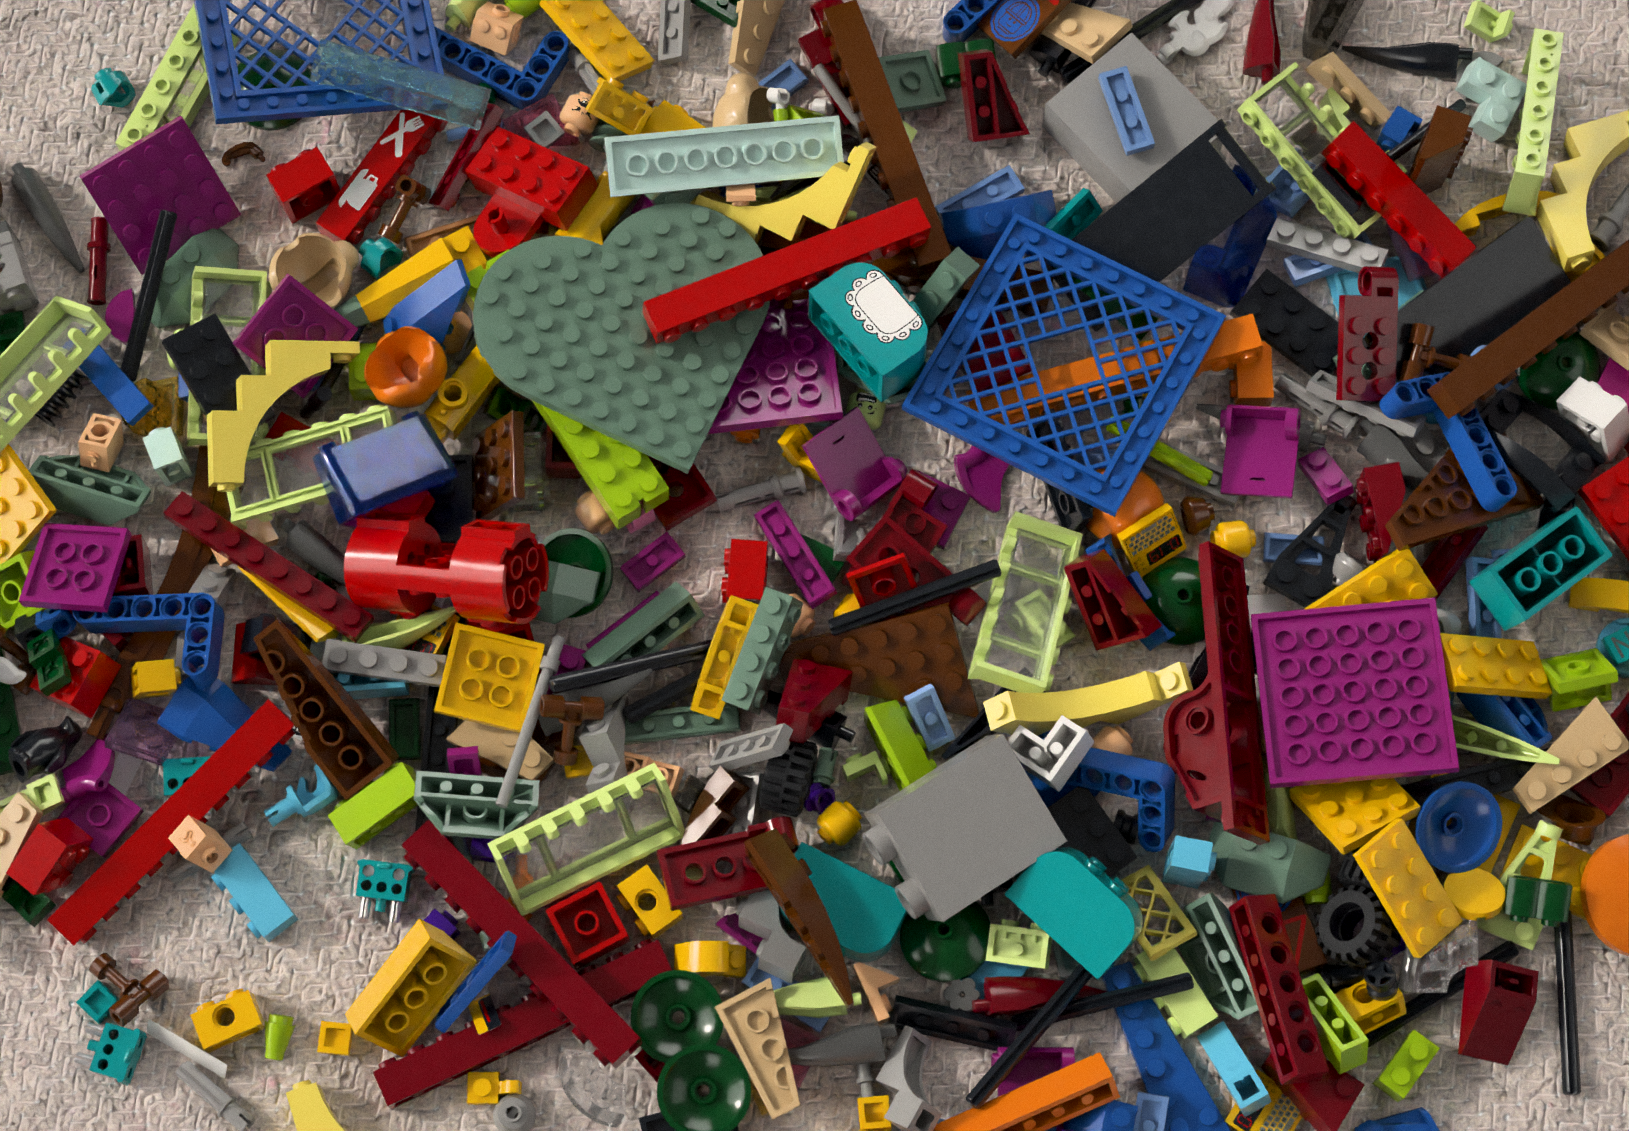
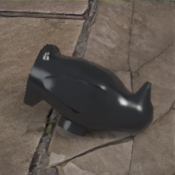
M66 716L59 726L26 731L19 735L11 743L8 750L10 765L19 781L24 783L37 774H51L62 768L75 745L82 737L81 727L69 716Z

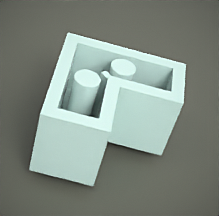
M1480 57L1467 65L1455 91L1479 104L1468 127L1473 128L1474 133L1491 143L1503 136L1526 92V83Z

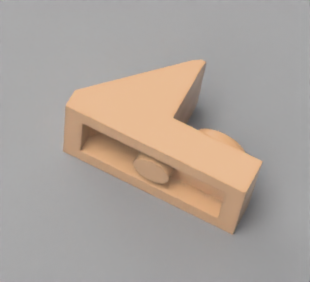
M860 962L853 964V970L875 1020L878 1021L879 1025L888 1022L890 1018L888 1012L892 1011V1007L887 995H880L879 991L899 983L900 978Z

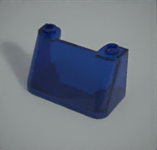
M1235 164L1232 171L1251 195L1254 196L1259 189L1244 170ZM1268 196L1234 222L1224 248L1211 244L1198 248L1189 266L1183 286L1184 291L1222 307H1235L1247 290L1267 244V238L1277 219V211Z
M414 411L402 416L403 422L338 446L333 441L318 447L320 453L313 456L312 459L339 525L420 492L428 491L434 487H441L459 477L454 462L426 414L419 415L418 411Z

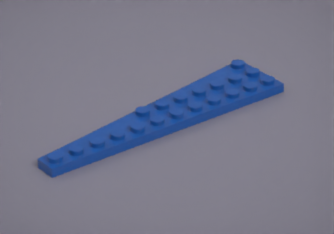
M1130 961L1112 967L1102 976L1107 992L1142 984ZM1153 999L1114 1008L1146 1092L1170 1097L1164 1131H1231Z

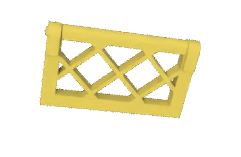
M1149 864L1121 879L1129 887L1130 890L1128 892L1133 899L1135 894L1151 896L1149 908H1140L1142 914L1146 915L1140 935L1136 939L1151 961L1167 954L1168 951L1197 936L1196 929ZM1147 879L1154 890L1137 888L1138 883ZM1156 897L1162 899L1170 910L1169 913L1153 910ZM1151 916L1168 919L1164 931L1147 929ZM1172 920H1177L1183 930L1176 934L1170 933ZM1145 935L1162 937V941L1152 947Z

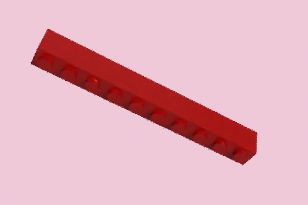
M917 197L646 300L643 302L642 313L656 344L663 341L671 343L678 340L682 336L681 334L689 331L700 332L706 329L710 323L718 320L721 322L728 321L734 318L738 312L746 309L754 311L762 307L764 302L772 299L776 301L785 299L795 290L801 288L803 290L811 289L819 281L827 279L849 264H872L873 260L884 257V259L891 258L897 255L900 250L909 246L917 248L928 240L931 226Z
M269 698L47 921L73 946L79 940L85 944L97 932L93 926L101 918L107 922L120 909L116 903L123 896L129 900L142 887L138 881L145 874L151 878L164 865L160 859L167 852L174 855L178 851L168 838L182 821L190 815L205 824L208 820L204 815L211 808L218 811L230 799L226 793L233 786L239 790L252 777L248 771L255 764L261 768L274 755L269 750L277 742L283 746L295 734L291 729L294 726L292 719Z

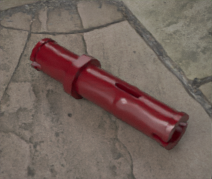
M105 217L91 218V240L87 243V250L90 252L87 302L97 306L106 304L107 255L111 252V244L108 243L109 223Z

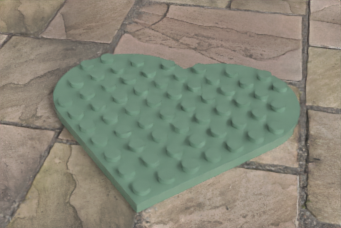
M688 203L660 204L640 210L616 226L608 235L603 245L571 236H548L533 239L503 254L483 277L477 290L473 309L474 337L482 358L484 357L493 369L495 376L513 391L688 474L763 325L770 301L764 302L762 307L754 311L746 309L738 312L734 318L728 321L721 322L718 320L710 323L706 329L700 332L689 331L681 334L682 336L674 342L665 343L663 341L656 344L643 316V302L763 256L753 238L735 221L710 208Z

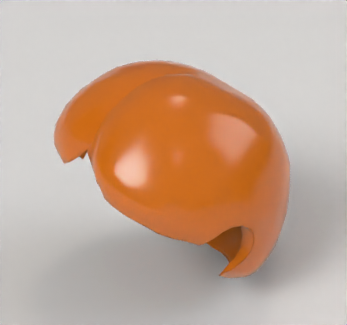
M404 326L395 332L385 334L379 339L375 350L366 361L364 379L376 399L383 404L397 408H413L427 402L441 386L447 373V359L443 347L436 339L420 328Z
M1101 468L1095 471L1103 474L1105 469ZM1141 470L1117 515L1113 517L1093 507V519L1086 525L1087 530L1091 531L1099 540L1111 533V541L1114 548L1123 550L1117 534L1165 504L1159 486L1148 474Z

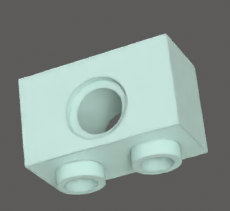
M171 427L156 428L148 436L143 437L154 470L166 487L194 476L184 448Z

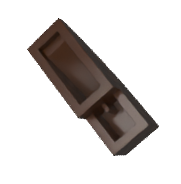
M720 766L710 778L691 812L681 845L723 836L737 820L731 810L750 788L735 772Z

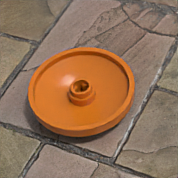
M1629 834L1610 839L1593 853L1585 866L1580 887L1581 904L1590 928L1605 945L1626 956H1629Z

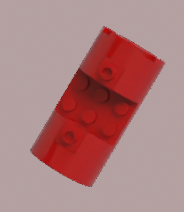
M372 510L356 518L357 527L348 541L344 557V580L347 592L357 606L366 609L390 611V614H400L404 619H414L422 612L432 608L431 605L436 597H451L453 606L460 616L468 619V622H478L483 627L497 626L499 622L527 624L539 613L541 607L537 604L541 592H547L549 564L545 546L537 542L535 539L536 534L531 532L530 524L476 519L461 527L462 536L457 544L441 542L437 531L431 525L425 523V516L423 514Z

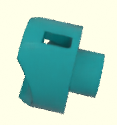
M104 68L95 74L94 78L96 81L92 85L91 91L99 105L123 108L135 98V89L125 72Z
M385 237L378 239L376 242L371 238L367 239L358 251L363 256L361 268L376 280L379 279L380 274L388 267L400 264L404 255L401 249Z

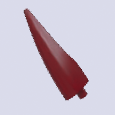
M1257 0L1244 54L1243 74L1252 77H1262L1261 84L1263 86L1271 81L1273 77L1280 74L1281 49L1276 27L1274 0Z
M1021 976L985 977L984 999L972 1000L973 1012L985 1011L986 1016L1016 1014L1041 1007L1048 1002L1065 981ZM1085 985L1073 1000L1107 991Z

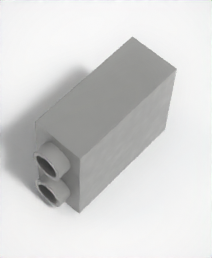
M1131 32L1045 104L1042 127L1118 203L1218 120ZM1124 66L1128 68L1155 142L1154 148L1129 156L1125 154L1098 80L1100 73ZM1215 135L1209 142L1221 157L1226 160V157L1220 152L1222 143Z
M1003 734L989 735L982 738L866 812L864 815L872 828L862 834L867 848L876 861L883 866L892 860L904 879L903 883L895 887V892L907 913L913 919H917L925 914L928 920L944 922L1035 863L1037 857L1051 852L1067 842Z

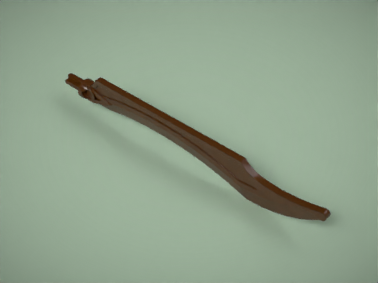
M200 445L191 497L229 521L231 511L227 492H218L217 487H209L208 446ZM244 472V483L239 486L240 495L248 481L246 472ZM182 530L176 551L157 594L188 593L204 567L209 564L213 556L211 548ZM181 609L177 610V611L174 613V616L177 615V614H179V612L181 611ZM152 610L148 611V612L146 613L145 617H147L148 615H150V613L152 612ZM177 631L135 632L115 660V662L121 665V668L98 706L86 732L87 735L103 741L115 714L121 715L125 702L133 698L130 669L136 662L164 660Z

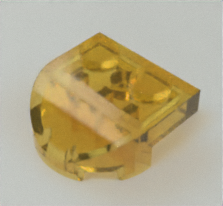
M178 376L156 381L143 378L134 383L154 407L134 426H131L121 415L123 423L133 433L141 437L148 436L152 430L160 427H171L177 437L183 436L184 400L178 397Z

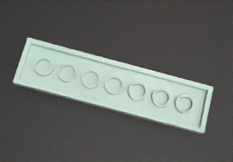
M839 115L604 138L610 197L822 177L834 164L840 161L844 163Z

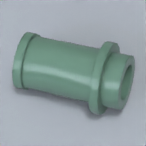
M827 747L819 748L816 769L812 774V784L817 782L823 788H830L831 783H834L833 771L838 751Z

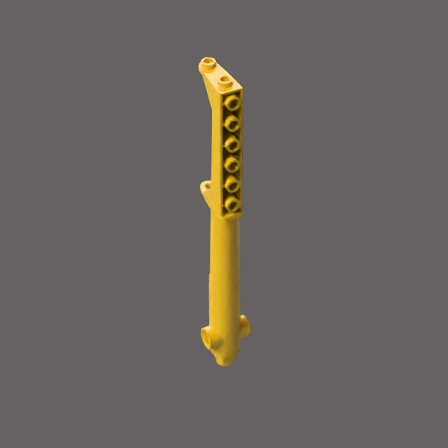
M663 100L658 107H652L653 111L640 134L706 127L688 116V112L683 107L677 104L673 106L666 100ZM604 171L597 180L598 188L567 231L558 229L555 236L578 237L603 245V240L636 195L610 197L608 172ZM477 345L449 379L443 381L438 388V395L423 413L426 422L419 430L416 440L431 452L439 450L447 438L456 440L492 393L494 387L501 381L495 376L493 369L485 358H482Z

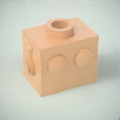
M488 1L476 11L469 41L505 56L516 47L519 41L524 16L510 11V8L505 5L493 4Z
M97 413L92 414L78 441L81 466L110 472L124 444L122 419Z
M190 815L182 821L168 838L179 850L183 858L211 873H214L233 851L215 829Z

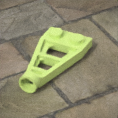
M1543 820L1539 821L1534 834L1499 878L1505 890L1507 875L1523 876L1520 870L1530 855L1539 856L1544 860V866L1539 879L1551 880L1556 845L1563 829ZM1540 836H1546L1551 840L1548 842H1544L1541 840ZM1503 907L1501 912L1492 919L1485 920V917L1477 918V921L1474 923V926L1512 941L1532 951L1543 928L1541 919L1528 918L1527 923L1509 920L1510 915L1504 914Z

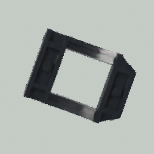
M1501 389L1479 412L1506 466L1521 477L1538 495L1542 493L1553 505L1550 509L1554 513L1576 496V491L1594 470L1605 462V459L1567 421L1544 406L1521 395ZM1522 411L1543 422L1570 445L1571 449L1553 470L1531 451L1502 435Z

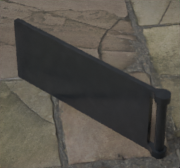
M1220 119L1080 232L1072 241L1156 282H1160L1277 188L1272 181L1269 183L1227 131L1225 128L1227 126L1226 123ZM1215 135L1259 189L1254 196L1251 195L1209 142ZM1046 264L1048 271L1054 270L1050 265ZM1061 275L1054 276V280L1060 288L1069 286L1068 281ZM1076 290L1080 303L1091 300L1081 290ZM1072 292L1065 293L1067 297L1070 299V301L1075 305ZM1098 305L1083 309L1087 321L1102 317ZM1104 323L1092 326V329L1097 332L1105 325Z
M1530 216L1524 217L1398 310L1396 377L1398 380L1403 361H1409L1413 345L1409 344L1408 341L1413 323H1422L1435 327L1431 346L1435 347L1436 353L1456 358L1460 353L1470 356L1477 347L1488 345L1571 283ZM1366 333L1363 336L1362 342L1363 346L1369 349L1368 345L1373 340L1371 335ZM1365 363L1369 371L1372 373L1371 366L1368 363ZM1432 364L1429 369H1424L1423 377L1452 372V369Z

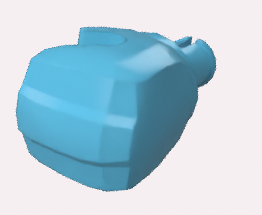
M317 764L314 767L317 776V788L314 792H309L308 780L300 777L297 790L292 784L285 787L287 797L264 810L266 817H269L268 820L273 827L296 812L304 818L308 815H313L337 799L339 791Z

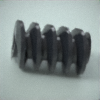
M76 369L35 416L55 428L56 425L51 419L52 416L63 417L58 408L69 409L70 406L65 398L76 399L77 396L72 389L83 390L84 387L79 382V379L89 381V378Z

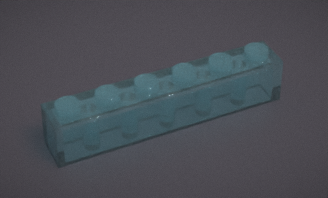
M320 39L310 81L476 130L481 128L492 90L325 39Z

